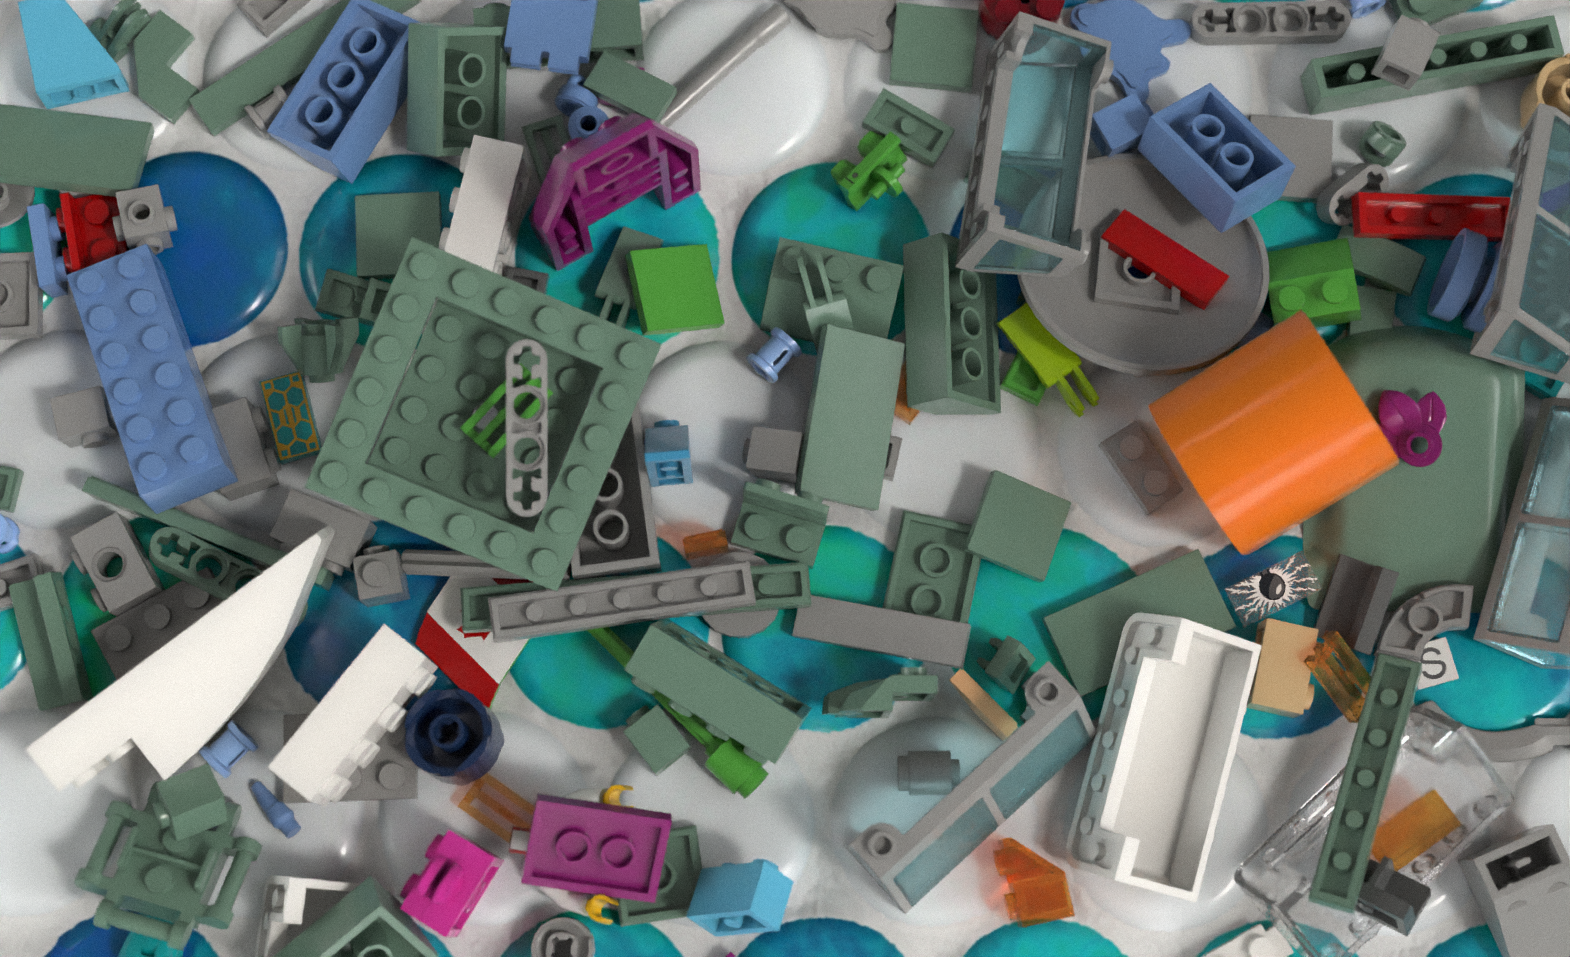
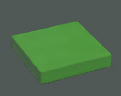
M707 244L630 250L625 255L643 336L720 328L725 324Z

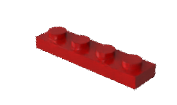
M1358 192L1351 197L1354 237L1454 240L1462 229L1468 228L1485 235L1489 242H1502L1511 197Z

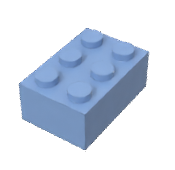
M1211 83L1150 116L1137 148L1220 233L1225 232L1280 199L1296 167Z

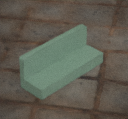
M48 572L33 576L34 579L11 584L9 591L38 708L41 711L93 698L62 572Z

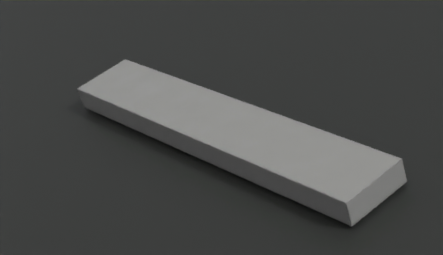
M749 560L559 587L557 592L552 589L488 598L494 643L748 607L756 604Z

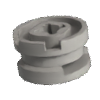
M569 917L554 918L542 924L534 934L531 944L532 957H594L596 951L595 940L589 928L581 921Z

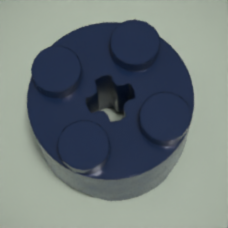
M453 688L441 691L438 689L423 695L411 707L404 725L406 728V742L404 743L410 759L419 768L437 780L458 786L468 785L484 776L496 763L505 740L496 715L477 697L463 689ZM452 731H456L458 734L454 742L448 737Z

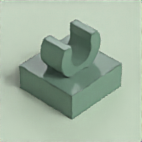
M1008 635L1003 642L998 638H990L988 643L997 650L995 656L991 661H986L984 658L979 657L977 663L1001 689L1014 694L1036 658L1022 642Z

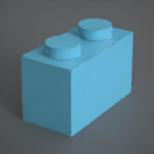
M754 859L753 862L741 864L723 863L718 867L702 868L686 917L715 937L779 931L794 881L778 871V866L775 863L765 859Z

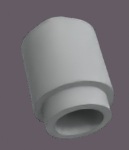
M950 750L908 751V756L897 757L898 791H909V795H948L952 791V786H957L960 783L959 759H951Z

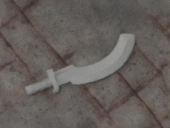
M1432 700L1411 708L1410 712L1414 722L1431 740L1456 755L1484 762L1522 761L1552 752L1555 745H1570V718H1536L1534 725L1520 729L1483 731L1455 721Z

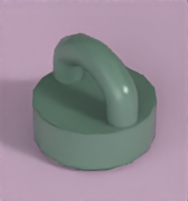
M1373 121L1359 141V150L1369 163L1387 167L1394 162L1407 144L1405 138L1396 129L1384 122ZM1369 144L1385 156L1380 157L1373 153Z

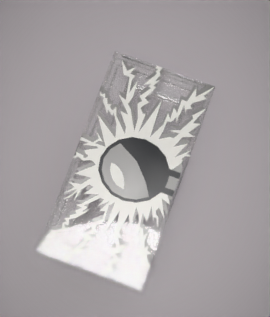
M1300 551L1225 588L1224 591L1242 626L1245 628L1323 588L1303 551Z

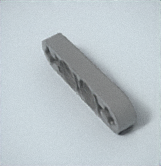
M1337 1L1206 3L1196 8L1190 18L1189 25L1191 27L1190 36L1201 45L1207 46L1332 43L1342 38L1350 25L1351 16L1346 6ZM1246 14L1256 17L1260 25L1259 30L1252 33L1245 32L1240 28L1238 18ZM1283 14L1296 16L1300 22V29L1294 32L1284 30L1279 24V17ZM1326 14L1331 15L1332 21L1339 22L1334 30L1329 29L1327 22H1321ZM1228 15L1231 17L1229 27L1228 24H1224ZM1204 17H1209L1212 24H1217L1212 32H1208L1206 26L1201 24ZM1315 22V24L1311 28V31H1309V23Z
M529 339L519 340L514 343L508 350L506 357V498L511 510L524 517L534 516L541 512L547 501V355L542 345ZM524 347L531 348L532 355L540 357V364L532 365L531 380L541 378V388L531 385L512 387V378L522 380V367L519 364H514L513 357L521 355L522 348ZM529 392L537 396L540 402V409L536 416L524 419L515 413L513 403L519 394ZM521 438H532L540 447L538 459L531 464H522L514 457V445ZM513 468L522 471L541 469L540 479L531 477L532 491L540 493L539 501H533L531 509H522V503L513 499L514 492L522 490V477L513 479Z

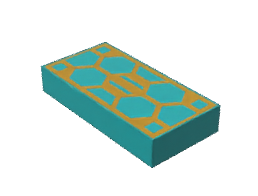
M296 371L259 381L279 462L283 465L319 455L322 444L304 375Z

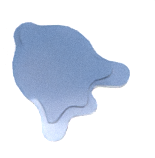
M1105 0L1096 4L1082 3L1077 5L1070 15V25L1074 30L1112 42L1110 59L1113 60L1114 66L1109 79L1120 87L1124 97L1136 93L1141 103L1146 102L1148 99L1149 82L1152 79L1165 75L1170 68V61L1161 53V49L1181 45L1188 40L1191 34V27L1187 21L1159 18L1146 6L1134 0ZM1078 38L1081 49L1084 52L1092 42Z

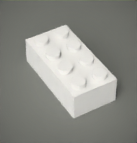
M384 624L267 768L308 801L327 806L330 801L334 804L337 803L350 788L352 782L348 778L359 765L365 768L380 750L377 742L388 730L393 733L406 719L408 711L405 708L416 695L421 698L432 687L437 678L433 673L438 667Z

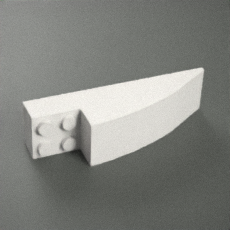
M328 525L311 536L25 748L58 792L70 783L78 789L110 764L106 756L112 762H115L135 747V745L139 747L165 781L216 735L249 698L272 667L296 628L334 536L335 530L332 526Z

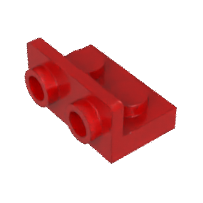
M69 192L60 193L61 207L56 209V216L60 230L63 233L66 232L68 247L63 248V259L68 272H76L129 251L126 240L118 242L112 217L120 215L116 197L95 194L74 198Z

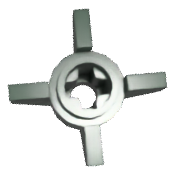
M301 317L294 318L295 324L277 326L279 345L301 375L309 376V382L311 383L335 381V374L344 372V366L359 336L358 317L335 320H312Z

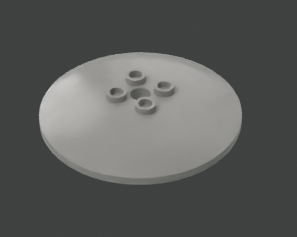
M1115 154L1111 157L1106 155L1086 160L1078 228L1085 230L1086 240L1090 241V251L1084 264L1078 265L1066 278L1017 275L1021 290L1034 315L1068 349L1091 362L1116 371L1156 376L1179 374L1199 369L1222 358L1240 344L1255 325L1264 306L1269 286V261L1262 235L1251 216L1225 232L1220 233L1143 154ZM1061 173L1051 179L1033 198L1022 219L1019 228L1020 233L1051 242ZM1124 209L1229 275L1226 284L1205 310L1180 296L1181 291L1176 287L1172 286L1170 290L1155 280L1156 274L1153 272L1145 279L1133 277L1128 271V268L1134 267L1131 265L1132 258L1128 257L1125 260L1108 248V242L1103 240L1101 236ZM1016 244V267H1018L1019 272H1024L1023 268L1046 269L1050 254Z

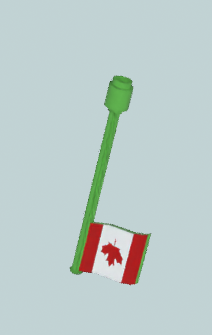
M451 576L428 609L418 632L416 645L460 689L473 694L491 709L502 681L531 638L494 643L492 631L463 633L460 588L532 583V581L527 579ZM609 627L587 630L624 668L626 667L634 652ZM657 690L652 694L706 748L704 753L709 759L704 765L733 794L738 792L746 799L768 777L769 773L762 767L764 764L755 761L743 752L745 745L732 737L726 741L715 736L706 729L705 726L707 724L694 713L691 717L684 716L668 705L670 698Z

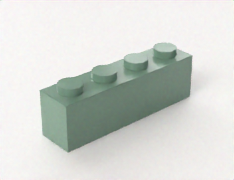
M598 0L588 64L597 63L604 51L623 61L644 60L639 0ZM489 3L484 5L483 8H473L474 24L507 27L510 6L504 3ZM507 53V69L519 68L511 66V53ZM549 58L542 59L541 67L548 66Z

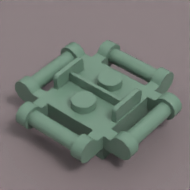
M156 781L149 792L144 811L134 809L132 806L121 801L110 802L105 813L107 818L105 826L86 867L79 869L74 884L85 891L105 896L96 909L93 920L94 926L107 930L111 926L166 941L168 947L182 951L188 942L193 928L198 929L199 924L218 929H229L234 913L231 911L249 866L252 861L258 859L262 845L248 837H232L241 815L242 806L229 801L226 802L228 821L218 825L216 831L207 829L176 842L169 826L161 828L153 809V803L159 801L156 786L158 781ZM123 827L132 828L118 858V869L114 878L102 875ZM228 856L234 857L215 904L208 906ZM120 907L125 908V909H129V910H132V911H136V912H139V913H143V914H146V915H150V916H153V917H157V918H160V919H164V920H167V921H171V922H174V924H171V923H168V922H164V921H161V920H157V919H154V918H150V917H147V916H143V915H140V914H136V913H133V912H129V911H126V910H122V909H120Z

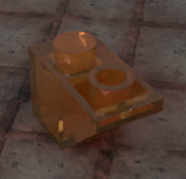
M1011 837L998 840L1000 849L994 850L993 855L999 877L1006 875L1010 893L1004 894L1003 897L1010 921L1016 919L1018 928L1075 916L1065 871Z

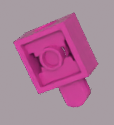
M448 830L444 836L437 834L424 855L425 858L429 859V862L420 875L413 873L403 887L400 896L405 901L400 909L444 937H458L504 860L461 833Z

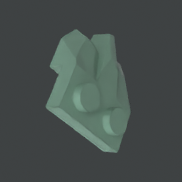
M904 667L900 668L898 675H892L886 679L854 683L828 693L823 700L822 715H835L838 718H888L893 711V701L931 702L938 693V675H927V668Z

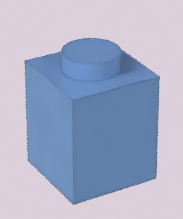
M1133 93L1092 115L1090 137L1101 156L1107 155L1111 157L1115 154H1125L1138 147L1148 120L1154 113L1146 102L1141 103L1136 93Z

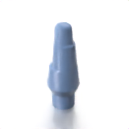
M260 781L255 782L251 786V790L273 827L281 830L287 838L296 835L300 831L301 826L295 820L294 812L283 801H279Z

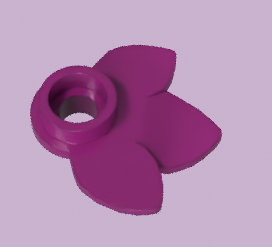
M1384 390L1379 400L1378 409L1381 423L1378 426L1397 458H1402L1407 464L1414 467H1426L1433 464L1440 457L1443 448L1442 439L1439 435L1447 420L1446 407L1443 401L1434 391L1427 393L1416 403L1411 397L1402 392ZM1418 437H1423L1428 442L1427 450L1421 454L1415 453L1411 447L1413 440Z

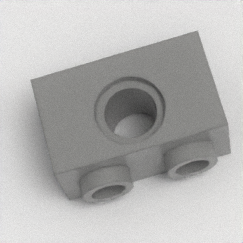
M118 512L70 537L76 549L71 552V556L83 575L89 573L95 585V588L91 589V594L102 612L108 610L109 613L119 616L165 590L129 520ZM121 557L123 560L122 571L117 576L109 578L107 575L108 564L113 559Z

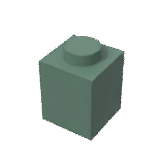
M658 704L651 710L647 705H644L626 720L629 727L623 733L656 776L691 750L688 742Z
M208 763L156 783L159 801L153 803L156 818L161 828L170 827L176 842L228 821L225 796Z

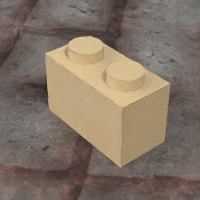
M1266 618L1258 623L1254 643L1262 645L1247 708L1289 718L1303 715L1304 709L1309 710L1314 696V685L1309 684L1311 669L1318 666L1322 652V643L1317 642L1319 629Z

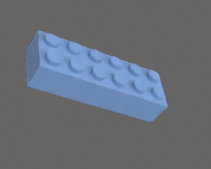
M144 244L66 275L139 496L158 514L238 482L230 455L212 411L213 407L164 266L149 245Z

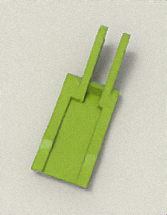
M1027 302L996 323L1007 336L1010 343L1032 367L1041 383L1047 389L1056 384L1066 404L1076 416L1080 418L1084 415L1082 411L1085 408L1064 378L1069 373L1084 399L1093 407L1098 405L1097 400L1100 398L1079 368L1082 365L1079 356L1059 342L1041 324Z

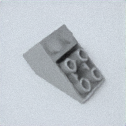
M1553 824L1532 827L1458 860L1503 957H1570V858Z

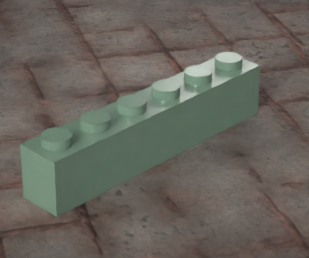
M1551 15L1439 36L1421 77L1410 91L1371 74L1383 46L1311 59L1300 79L1310 116L1538 74L1548 62L1562 57L1565 53L1555 17Z

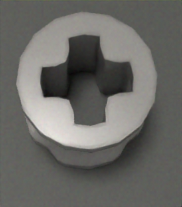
M280 85L273 88L274 93L255 106L248 104L244 107L249 118L265 139L271 136L267 130L288 99L287 94Z

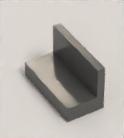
M1339 554L1313 628L1319 629L1317 637L1371 655L1399 573Z

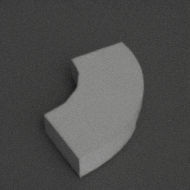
M1464 584L1437 586L1422 591L1420 594L1407 600L1384 624L1376 641L1373 656H1378V653L1419 662L1425 645L1433 636L1448 630H1466L1469 627L1474 586Z

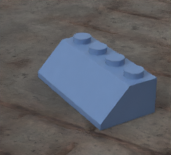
M350 0L267 132L319 169L352 184L407 98L409 23L420 22L370 0Z

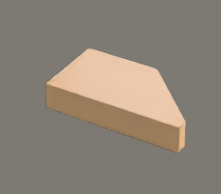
M959 669L949 679L971 710L1002 741L1018 727V723L964 670Z

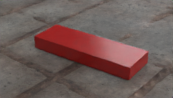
M1126 209L1120 213L1101 236L1103 240L1108 242L1110 250L1125 260L1128 257L1132 258V266L1148 276L1152 272L1155 273V280L1170 290L1172 286L1176 287L1181 291L1180 296L1202 310L1206 309L1228 281L1229 275Z

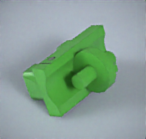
M869 131L860 140L857 147L864 159L857 166L847 159L840 160L831 169V175L835 184L842 190L848 206L856 212L871 197L878 200L885 192L892 197H897L903 191V187L897 179L905 172L902 165L907 161V157L899 146L900 138L891 131L885 137Z

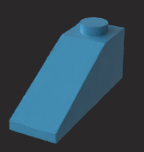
M663 420L655 422L654 428H645V464L651 487L692 484L693 474L688 425H680L677 420Z

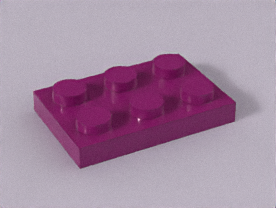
M537 793L521 875V884L655 903L672 823L671 813Z

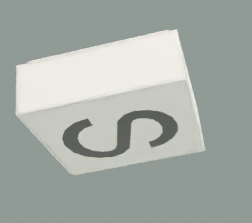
M1446 637L1429 641L1425 645L1419 663H1422L1423 669L1417 690L1459 679Z

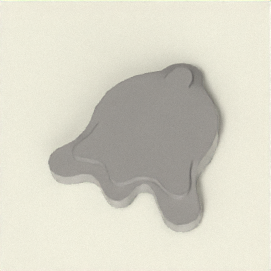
M785 0L786 5L790 9L797 11L803 19L806 18L816 28V32L824 37L839 40L857 39L866 43L878 53H886L892 46L893 36L886 25V21L895 11L897 0Z

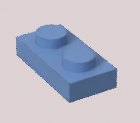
M44 203L27 206L39 287L51 298L68 295L66 282L68 279L66 275L71 274V272H68L65 266L60 241L65 240V233L60 230L57 216Z

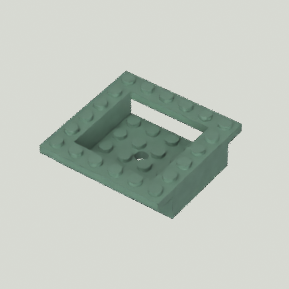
M412 237L305 488L557 592L662 344ZM436 298H437V303H436V305H435V307H434V310H433V312H432V314H431V317H430V319H429V321H428V324H427V326H426V328H425V331H424V333H423V335H422V338H421V340H420V342H419V345H418V347H417V349H416V352H415V354H414V356H413V359H412V361H411V363H410V366H409V368H408V371H407V373H406V375H405V378H404V380H403V382H402V385H401V387H400V389H399V392H398V394H397V396H396V399H395V401H394V403H393V406H392V408H391V410H390V413H389V415H388V417H387V420H386V422H385V424H384V427H383V429H382V431H381V434H380V436H379V438H378V441H377V443H376V445H375V448H374V450H373V452H372V455H371V457H370V460H369L368 463H366L367 460H368V457H369V455H370V453H371V450H372V448H373V446H374V443H375V441H376V439H377V436H378V434H379V432H380V429H381V427H382V425H383V422H384V420H385V418H386V415H387V413H388V411H389V408H390L391 403H392V401H393V399H394V396H395V394H396V392H397V389H398V387H399V385H400V382H401V380H402V378H403V375H404V373H405V371H406V368H407V366H408V364H409V361H410V359H411V357H412V354H413V352H414V350H415V347H416V345H417V343H418V340H419V338H420V336H421V333H422V331H423V329H424V326H425V324H426V322H427V319H428L429 314H430V312H431V310H432V307H433V305H434V303H435V300H436ZM525 339L536 341L546 351L547 387L553 392L547 400L548 498L540 517V512L529 517L519 516L511 510L507 503L506 445L492 458L460 429L472 416L475 407L483 404L506 379L507 352L514 343ZM524 347L522 348L521 355L513 357L514 364H523L531 372L532 365L540 364V357L532 355L531 348ZM524 378L522 380L518 379L512 387L523 386L527 381ZM506 393L494 405L498 413L506 406ZM529 393L514 409L515 413L520 417L536 400L537 396ZM539 410L531 418L536 416ZM506 419L486 439L492 446L506 432ZM476 425L473 427L479 434L483 430ZM521 438L514 445V457L522 464H531L538 459L540 447L532 438ZM513 468L512 478L522 477V490L514 492L513 499L522 503V509H531L532 502L539 501L540 493L532 491L531 477L540 479L541 469L522 471Z

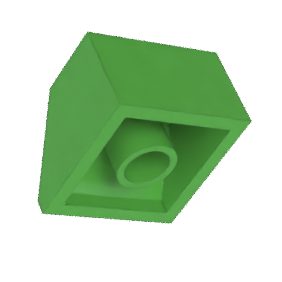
M1348 237L1267 252L1269 261L1268 291L1274 326L1301 309L1315 328L1361 320V308Z

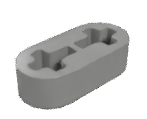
M1358 163L1319 195L1316 204L1318 217L1322 222L1332 225L1346 226L1352 223L1351 197L1358 192L1386 193L1389 186L1387 171L1378 164ZM1367 184V187H1368L1367 190H1366V189H1361L1362 187H1364V186ZM1337 199H1344V200L1338 205Z

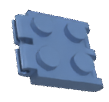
M511 0L504 41L505 52L511 53V66L541 70L542 59L549 58V72L578 75L580 63H589L598 0Z

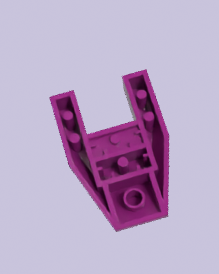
M630 113L623 118L621 116H614L603 122L599 126L598 132L584 140L582 137H577L564 144L560 149V153L553 158L529 215L532 230L555 269L559 271L593 252L588 230L589 225L649 191H654L665 210L701 190L698 148L693 141L650 118L635 113Z

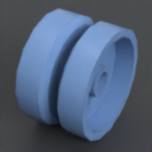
M1468 228L1462 229L1448 249L1434 280L1427 303L1428 315L1450 322L1461 313L1464 329L1474 333H1481L1487 324L1485 323L1483 310L1492 296L1502 242H1499L1488 251V240L1485 235Z

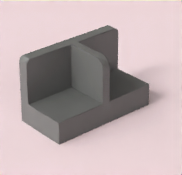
M1384 856L1380 863L1369 858L1355 911L1408 937L1431 897V889L1395 871L1392 859Z

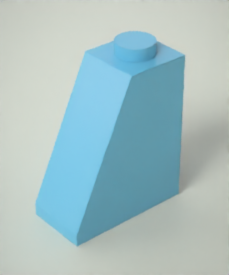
M25 0L18 2L35 90L47 109L130 91L129 84L117 63L66 0Z

